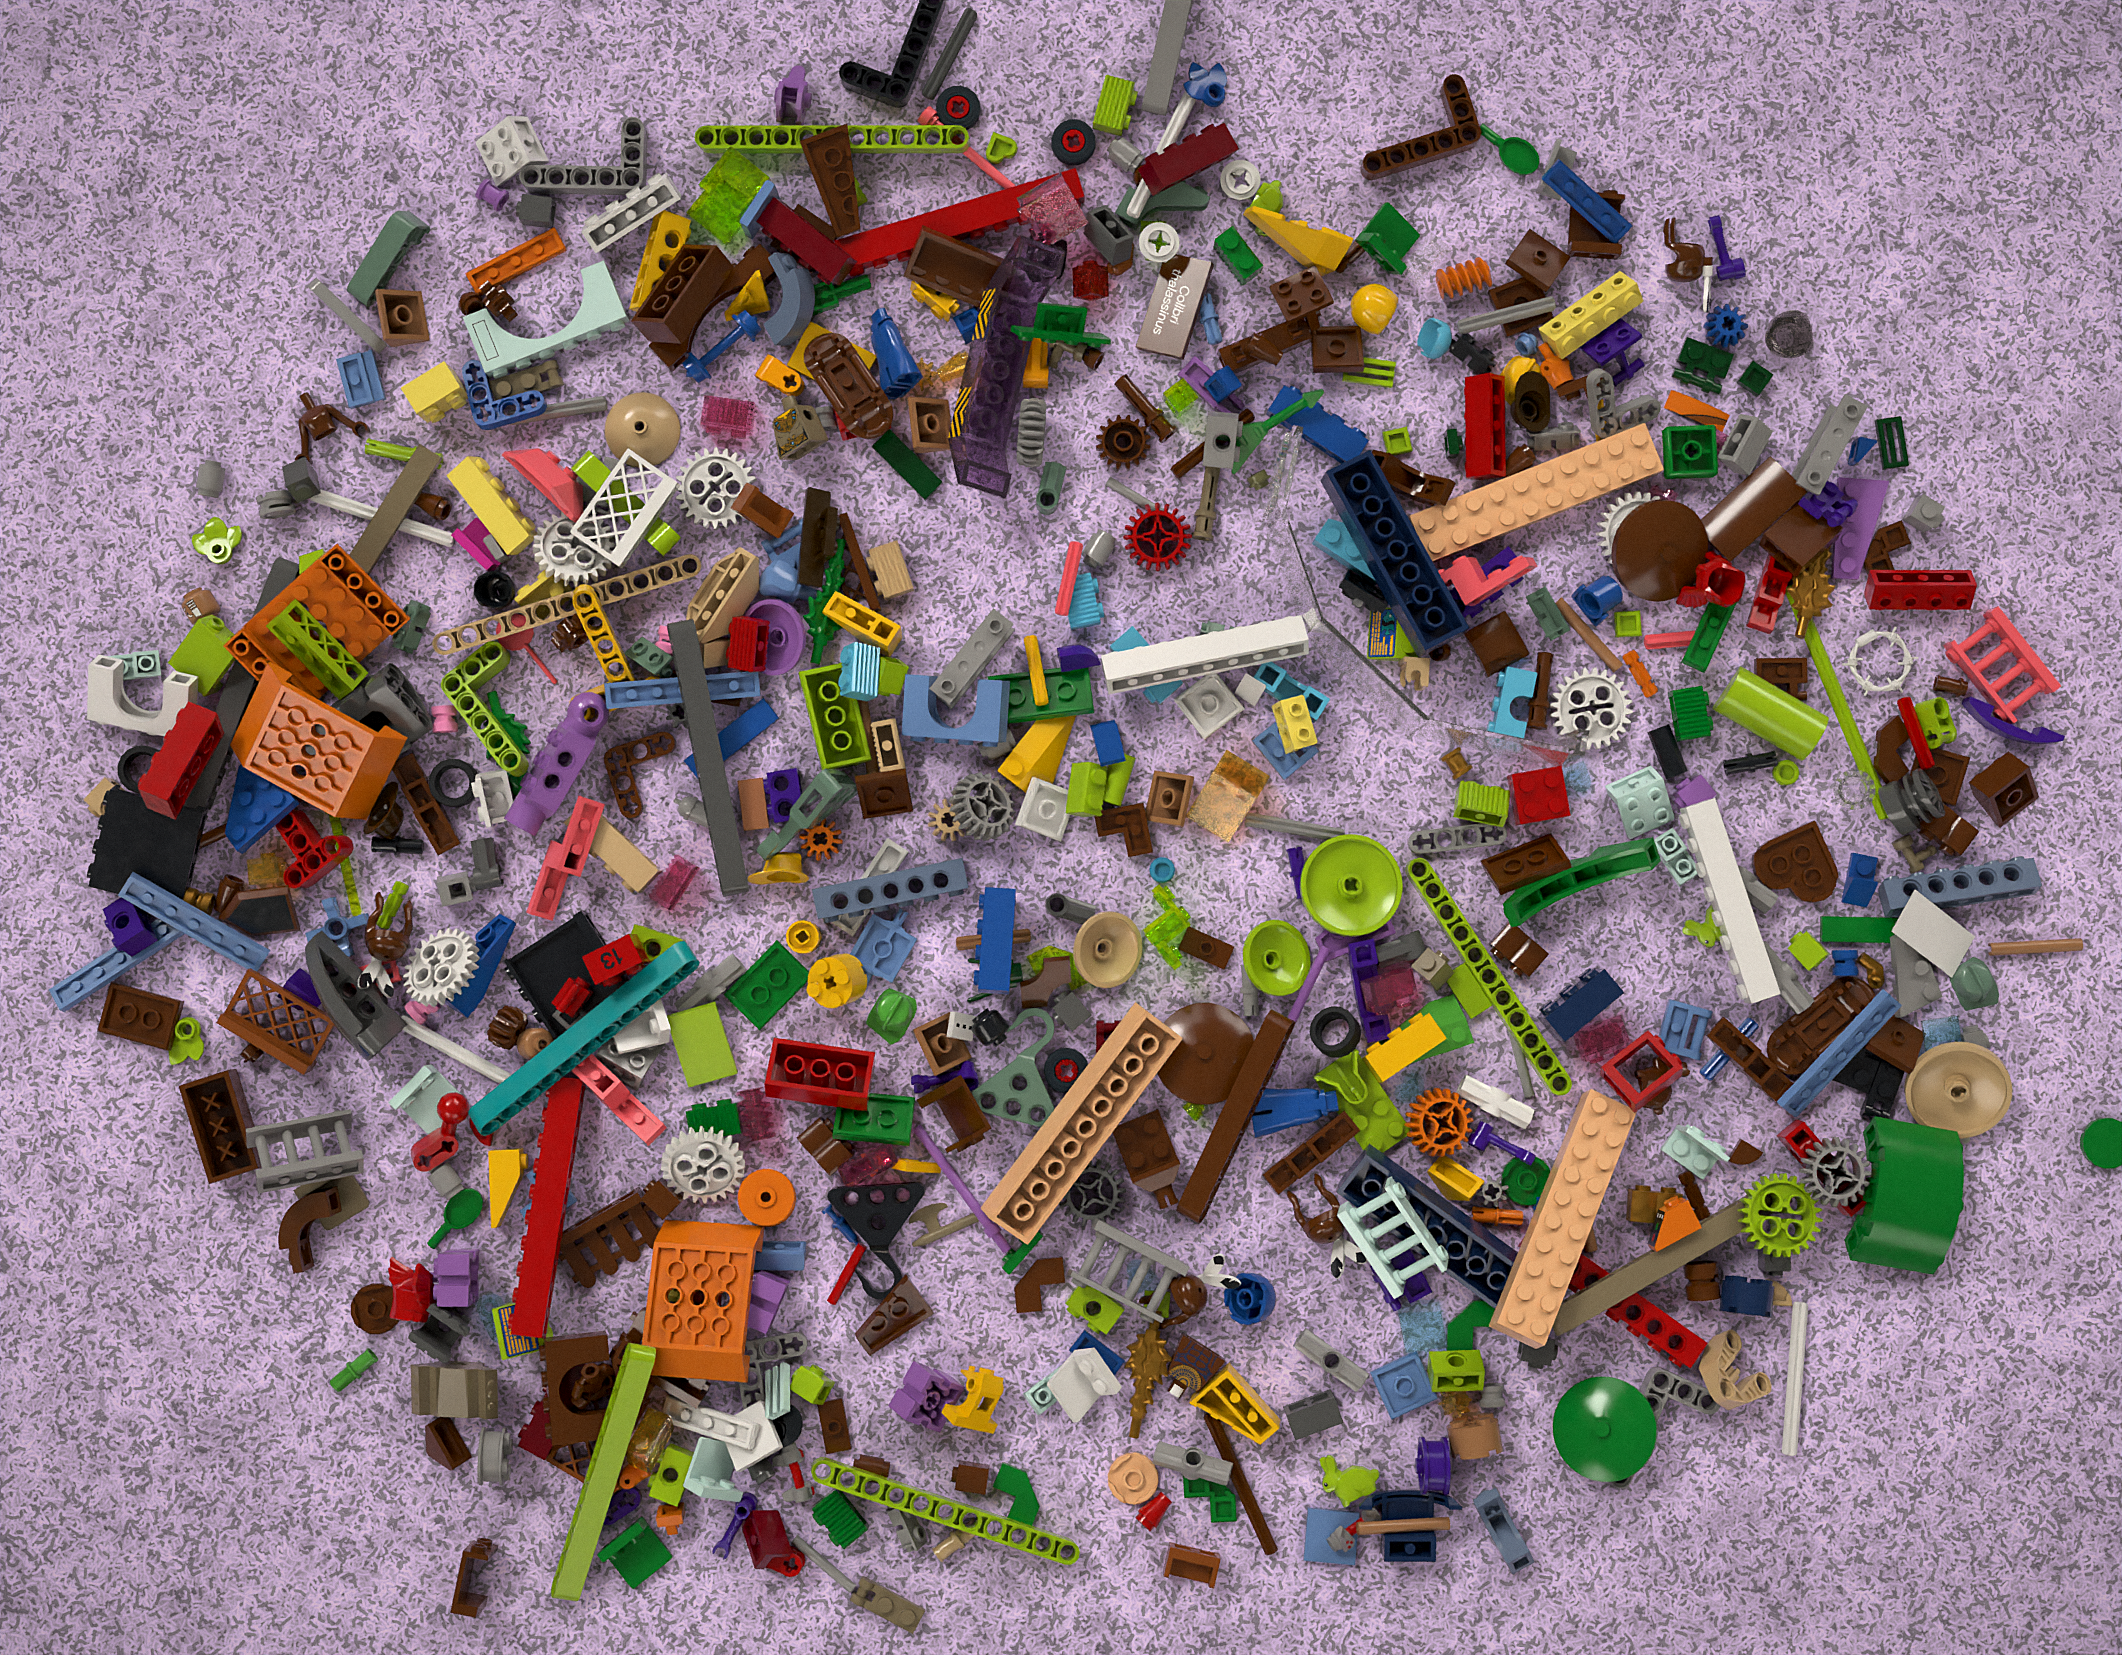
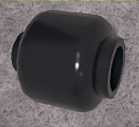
M987 1008L971 1020L974 1023L971 1030L984 1046H989L993 1043L997 1047L1008 1038L1005 1033L1008 1031L1009 1025L995 1009L989 1011Z

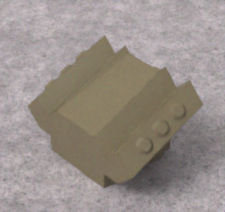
M465 1361L411 1364L412 1414L452 1418H498L497 1369L485 1367V1363Z

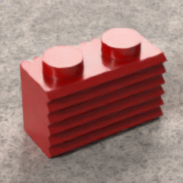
M748 616L732 617L728 628L730 646L726 651L728 668L749 672H759L766 669L765 660L767 659L766 650L768 649L767 640L769 639L770 621Z

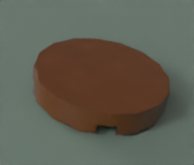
M372 1283L358 1291L351 1302V1317L358 1328H361L368 1334H383L392 1330L398 1324L399 1320L389 1317L393 1302V1288L384 1283Z

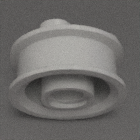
M486 1427L481 1429L477 1463L478 1484L481 1486L484 1482H499L500 1486H503L505 1480H510L511 1465L507 1459V1454L512 1455L513 1439H511V1434L508 1433L507 1428H503L502 1432L487 1431Z

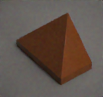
M439 1417L425 1426L426 1452L429 1457L451 1471L472 1458L450 1417Z

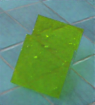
M730 146L698 184L702 194L686 213L727 246L742 228L740 219L765 181H771V179Z
M1159 884L1150 893L1165 912L1141 931L1169 967L1175 971L1182 965L1180 959L1183 956L1174 945L1169 947L1167 943L1191 925L1188 922L1191 916L1183 906L1178 908L1172 900L1175 896L1167 886L1162 888Z

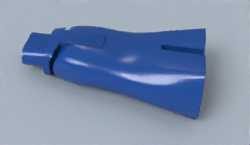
M879 308L871 316L873 324L870 328L871 332H873L871 343L879 366L880 387L888 399L902 398L923 376L905 346L900 331L893 322V318L888 316L885 308Z
M1266 1088L1252 1116L1255 1138L1318 1120L1323 1115L1328 1116V1112L1339 1111L1336 1091L1324 1092V1089H1322L1319 1093V1090L1312 1088Z

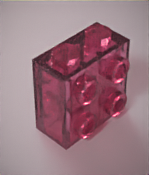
M1061 173L1017 198L1020 205L1017 211L1023 222L1029 221L1032 228L1028 229L1035 242L1040 241L1044 248L1088 224L1081 207Z

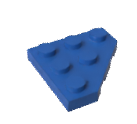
M240 764L225 835L236 851L243 854L300 803L290 792L249 771Z

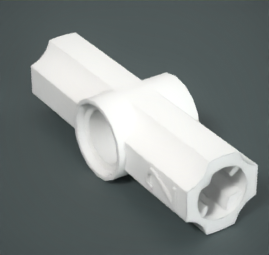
M1466 1074L1456 1091L1460 1097L1480 1106V1109L1497 1118L1502 1117L1523 1129H1526L1535 1111L1522 1102L1514 1100L1506 1092L1494 1086L1489 1087Z

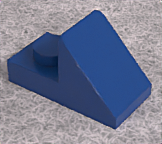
M1115 720L1090 725L1100 766L1126 761Z
M1851 853L1841 900L1842 903L1867 908L1878 886V882L1874 881L1877 857Z

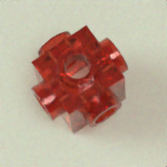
M1094 260L1083 261L1082 265L1072 268L1073 298L1094 301L1109 297L1107 266L1098 265V262Z

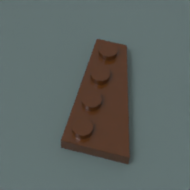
M846 123L800 141L837 239L861 230L848 125Z

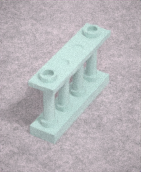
M1391 1176L1386 1181L1385 1190L1387 1192L1359 1208L1352 1207L1350 1202L1347 1201L1340 1205L1337 1216L1395 1299L1403 1294L1406 1279L1436 1263L1441 1272L1446 1271L1449 1255L1442 1245L1439 1246L1417 1215L1405 1197L1406 1192L1399 1182L1396 1183ZM1393 1200L1401 1213L1373 1229L1367 1228L1362 1221L1363 1217ZM1408 1222L1415 1232L1414 1235L1387 1250L1380 1248L1376 1242L1378 1237ZM1419 1243H1422L1430 1254L1401 1271L1395 1270L1391 1264L1392 1258Z

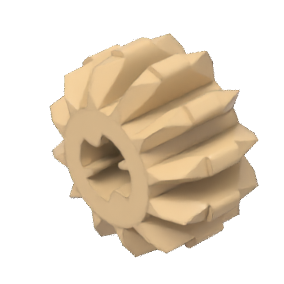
M943 799V809L938 804L933 805L938 814L928 813L929 817L936 819V821L929 822L928 827L938 826L932 834L937 836L943 831L941 840L946 841L947 834L950 833L951 840L954 842L956 841L954 832L957 831L961 837H964L965 833L958 829L960 825L958 821L956 823L952 822L954 824L952 827L942 823V819H946L944 815L950 813L952 817L956 816L955 813L949 811L951 807H948L947 800Z

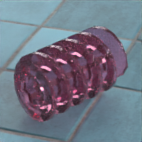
M763 1087L735 1093L736 1096L744 1097V1100L737 1103V1105L746 1108V1110L739 1113V1116L747 1117L748 1119L741 1123V1126L749 1127V1130L743 1133V1136L751 1138L748 1142L776 1136V1132L768 1131L769 1128L774 1126V1122L766 1121L767 1118L772 1116V1112L764 1111L771 1104L770 1102L762 1101L765 1098V1091L760 1089Z

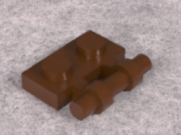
M1807 658L1754 659L1755 675L1774 686L1775 684H1787V691L1784 692L1800 701H1807V692L1798 691V684L1808 683Z

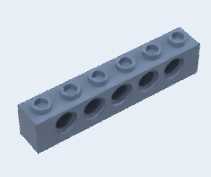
M2023 856L2010 859L2008 862L2000 863L1998 860H1993L1976 867L1974 864H1968L1956 870L1949 871V868L1938 869L1931 874L1917 872L1905 878L1891 876L1884 879L1878 888V894L1884 916L1889 918L1900 916L1910 899L1903 890H1909L1912 893L1914 890H1917L1938 908L1947 909L2035 895L2042 887L2034 857L2025 859ZM2004 874L2010 875L2014 881L2007 880ZM1979 878L1985 879L1989 885L1982 884ZM1954 882L1962 884L1964 889L1957 888ZM1928 886H1934L1939 893L1932 892Z
M963 858L819 887L812 889L818 919H823L824 923L838 921V915L848 913L849 918L864 915L863 910L873 908L874 913L889 910L888 905L898 903L900 908L914 905L913 900L923 898L924 902L938 900V894L948 892L949 897L964 894L963 889L969 887ZM941 873L947 877L948 883L944 888H938L934 885L933 879L936 874ZM919 879L923 884L922 891L912 893L908 888L910 880ZM887 884H894L897 887L898 894L895 898L889 899L885 897L883 889ZM863 889H868L873 894V899L868 904H863L858 899V894ZM838 894H843L848 899V905L844 909H837L833 905V899Z

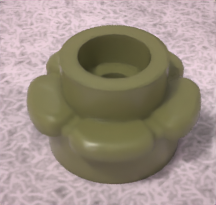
M1265 469L1260 470L1247 478L1250 484L1248 487H1254L1257 491L1269 484L1267 479L1271 475H1267Z

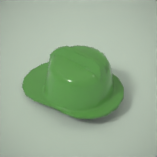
M891 988L885 990L869 1013L866 1025L890 1045L898 1042L915 1016L917 1010L915 998Z

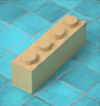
M601 815L589 854L594 858L599 856L604 860L603 867L613 876L616 873L624 879L621 882L622 885L631 893L634 891L642 893L662 870L609 820ZM571 816L564 822V824L567 827L569 825Z

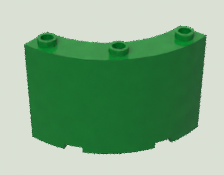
M1874 1116L1863 1131L1866 1158L1871 1163V1177L1866 1178L1870 1185L1865 1186V1194L1862 1198L1866 1205L1863 1214L1857 1215L1850 1232L1844 1239L1849 1259L1851 1261L1933 1275L1938 1267L1944 1263L1945 1255L1955 1234L1959 1215L1964 1207L1962 1200L1964 1185L1963 1145L1960 1143L1957 1131Z

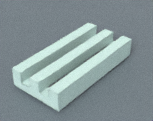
M785 1362L780 1363V1367L774 1366L773 1371L770 1369L765 1371V1418L770 1420L790 1412V1365Z

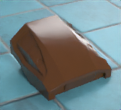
M1506 611L1495 615L1462 635L1472 648L1471 651L1476 655L1477 661L1480 662L1486 678L1529 655L1525 643Z

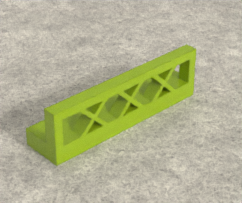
M296 599L266 625L339 700L353 691L368 674L362 665ZM294 609L300 615L301 622H296L288 613ZM309 630H314L319 635L320 641H314L310 637ZM327 648L333 649L337 653L338 660L332 659L328 655ZM346 667H351L358 674L354 680L347 674Z

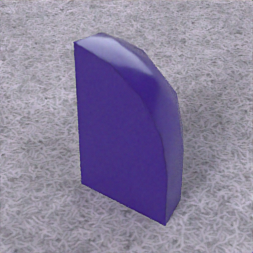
M1068 645L1057 648L1061 672L1101 665L1098 656L1092 649L1086 646Z
M299 968L286 981L283 988L315 1007L320 1006L321 1001L313 986L310 975ZM278 994L277 997L282 1000L281 994ZM298 1004L291 1006L297 1010L304 1011L303 1007Z

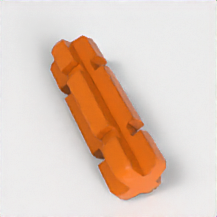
M1631 650L1623 655V660L1626 665L1629 664L1631 667L1629 670L1637 684L1642 686L1641 691L1644 696L1650 697L1658 692V688L1654 682L1650 681L1652 678L1642 661L1639 662L1638 659L1640 657L1637 652Z

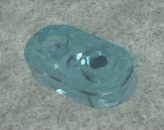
M488 1293L479 1299L477 1311L489 1337L498 1343L493 1313L486 1309V1303H492L495 1308L503 1305L504 1302L499 1295Z

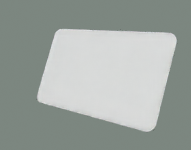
M1245 674L1234 694L1255 706L1266 685L1249 674Z

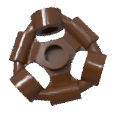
M588 1363L582 1368V1377L576 1380L571 1393V1401L575 1406L584 1410L590 1402H596L606 1394L608 1389L614 1387L616 1376L612 1365L600 1363L597 1366L594 1363ZM583 1392H590L587 1396L583 1394Z

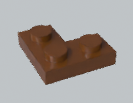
M1144 803L1102 810L1101 816H1094L1098 837L1124 833L1128 857L1153 853Z

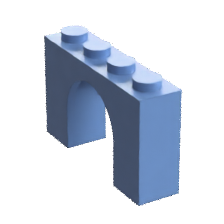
M905 674L902 735L910 736V741L925 742V737L934 738V743L949 744V739H958L959 745H973V741H982V746L997 747L998 742H1006L1010 681L978 679L976 709L973 717L964 726L953 728L940 718L936 707L937 695L929 689L938 676Z

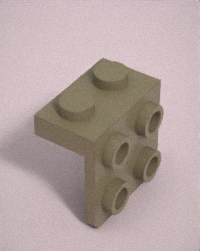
M354 1175L300 1185V1187L293 1191L297 1198L301 1199L323 1188L338 1187L342 1211L331 1217L319 1218L324 1229L331 1230L370 1205L367 1196Z

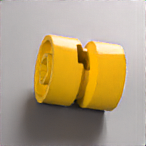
M806 920L792 923L786 932L788 946L797 953H811L815 951L822 940L819 927L813 922Z

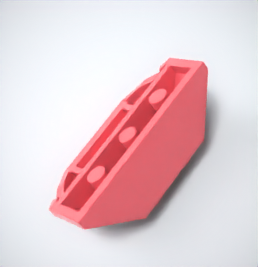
M539 448L505 451L502 454L509 463L570 520L578 521L583 513V485L576 480L578 475L568 466L564 469L559 464L561 459L550 450L546 453Z

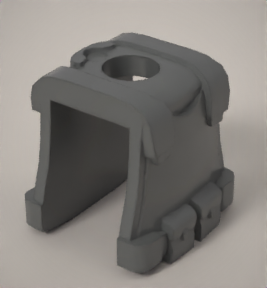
M433 1303L426 1310L431 1314L421 1328L412 1330L408 1338L411 1342L417 1344L416 1347L422 1352L426 1350L427 1355L431 1358H437L442 1363H447L452 1357L451 1348L460 1334L466 1337L469 1333L470 1327L468 1324L471 1319L464 1314L461 1315L451 1307H437V1304ZM439 1320L450 1327L451 1330H441Z

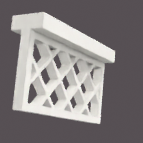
M628 448L570 533L623 569L678 490L680 484ZM631 456L638 461L640 472L626 475L624 465ZM643 465L650 471H643ZM620 470H621V471H622V476H617L618 473H619ZM657 474L663 480L657 488L647 489L644 475ZM641 476L643 490L629 493L627 478ZM623 479L625 493L611 496V483L615 480ZM606 490H607V495H608V496H607V497H602V496L604 495V493L606 492ZM654 492L651 495V497L648 498V493ZM644 494L645 506L642 509L632 510L630 496ZM626 497L629 511L614 513L612 499ZM608 500L611 514L597 517L595 506L600 501ZM592 512L593 517H592V518H588V516H589L590 513ZM639 513L634 520L633 514ZM630 515L631 526L628 530L618 531L615 517ZM612 518L614 532L600 534L597 520ZM594 521L595 536L585 537L578 532L583 523ZM624 534L622 539L619 541V535ZM615 536L617 546L611 554L602 548L601 538ZM597 539L598 545H596L591 540Z

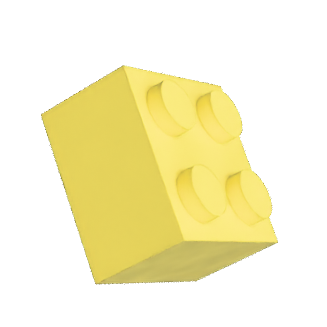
M445 361L401 387L416 414L427 423L430 421L432 423L440 421L445 417L444 413L451 408L454 410L461 408L467 403L466 399H468L464 385L455 371Z

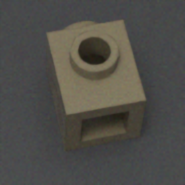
M1429 947L1411 965L1415 972L1436 991L1454 974V971L1447 964L1450 960L1441 951L1438 950L1435 953Z

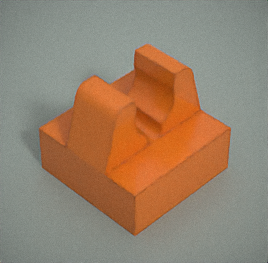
M680 1502L677 1507L671 1504L658 1506L656 1515L657 1527H666L667 1535L678 1534L679 1524L684 1522V1502Z

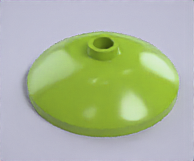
M1269 920L1256 925L1249 932L1243 946V964L1251 982L1260 991L1271 996L1292 994L1303 985L1309 973L1311 962L1309 948L1302 934L1293 925L1281 920Z

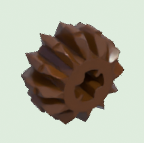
M505 1005L502 1009L498 1010L496 1016L493 1017L492 1022L489 1024L490 1028L487 1031L488 1040L499 1048L512 1049L513 1046L517 1045L518 1036L526 1030L528 1025L527 1014L517 1007Z

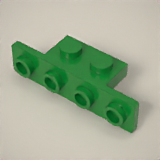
M1038 302L1034 327L1011 325L1010 330L1018 335V339L1023 341H1033V338H1041V341L1046 343H1056V340H1063L1064 343L1069 345H1079V342H1086L1088 346L1092 347L1111 344V339L1102 333L1084 332L1088 309L1083 306Z

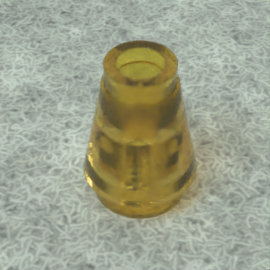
M959 351L940 368L936 369L944 383L971 374V371L975 369V365L967 351L962 353Z

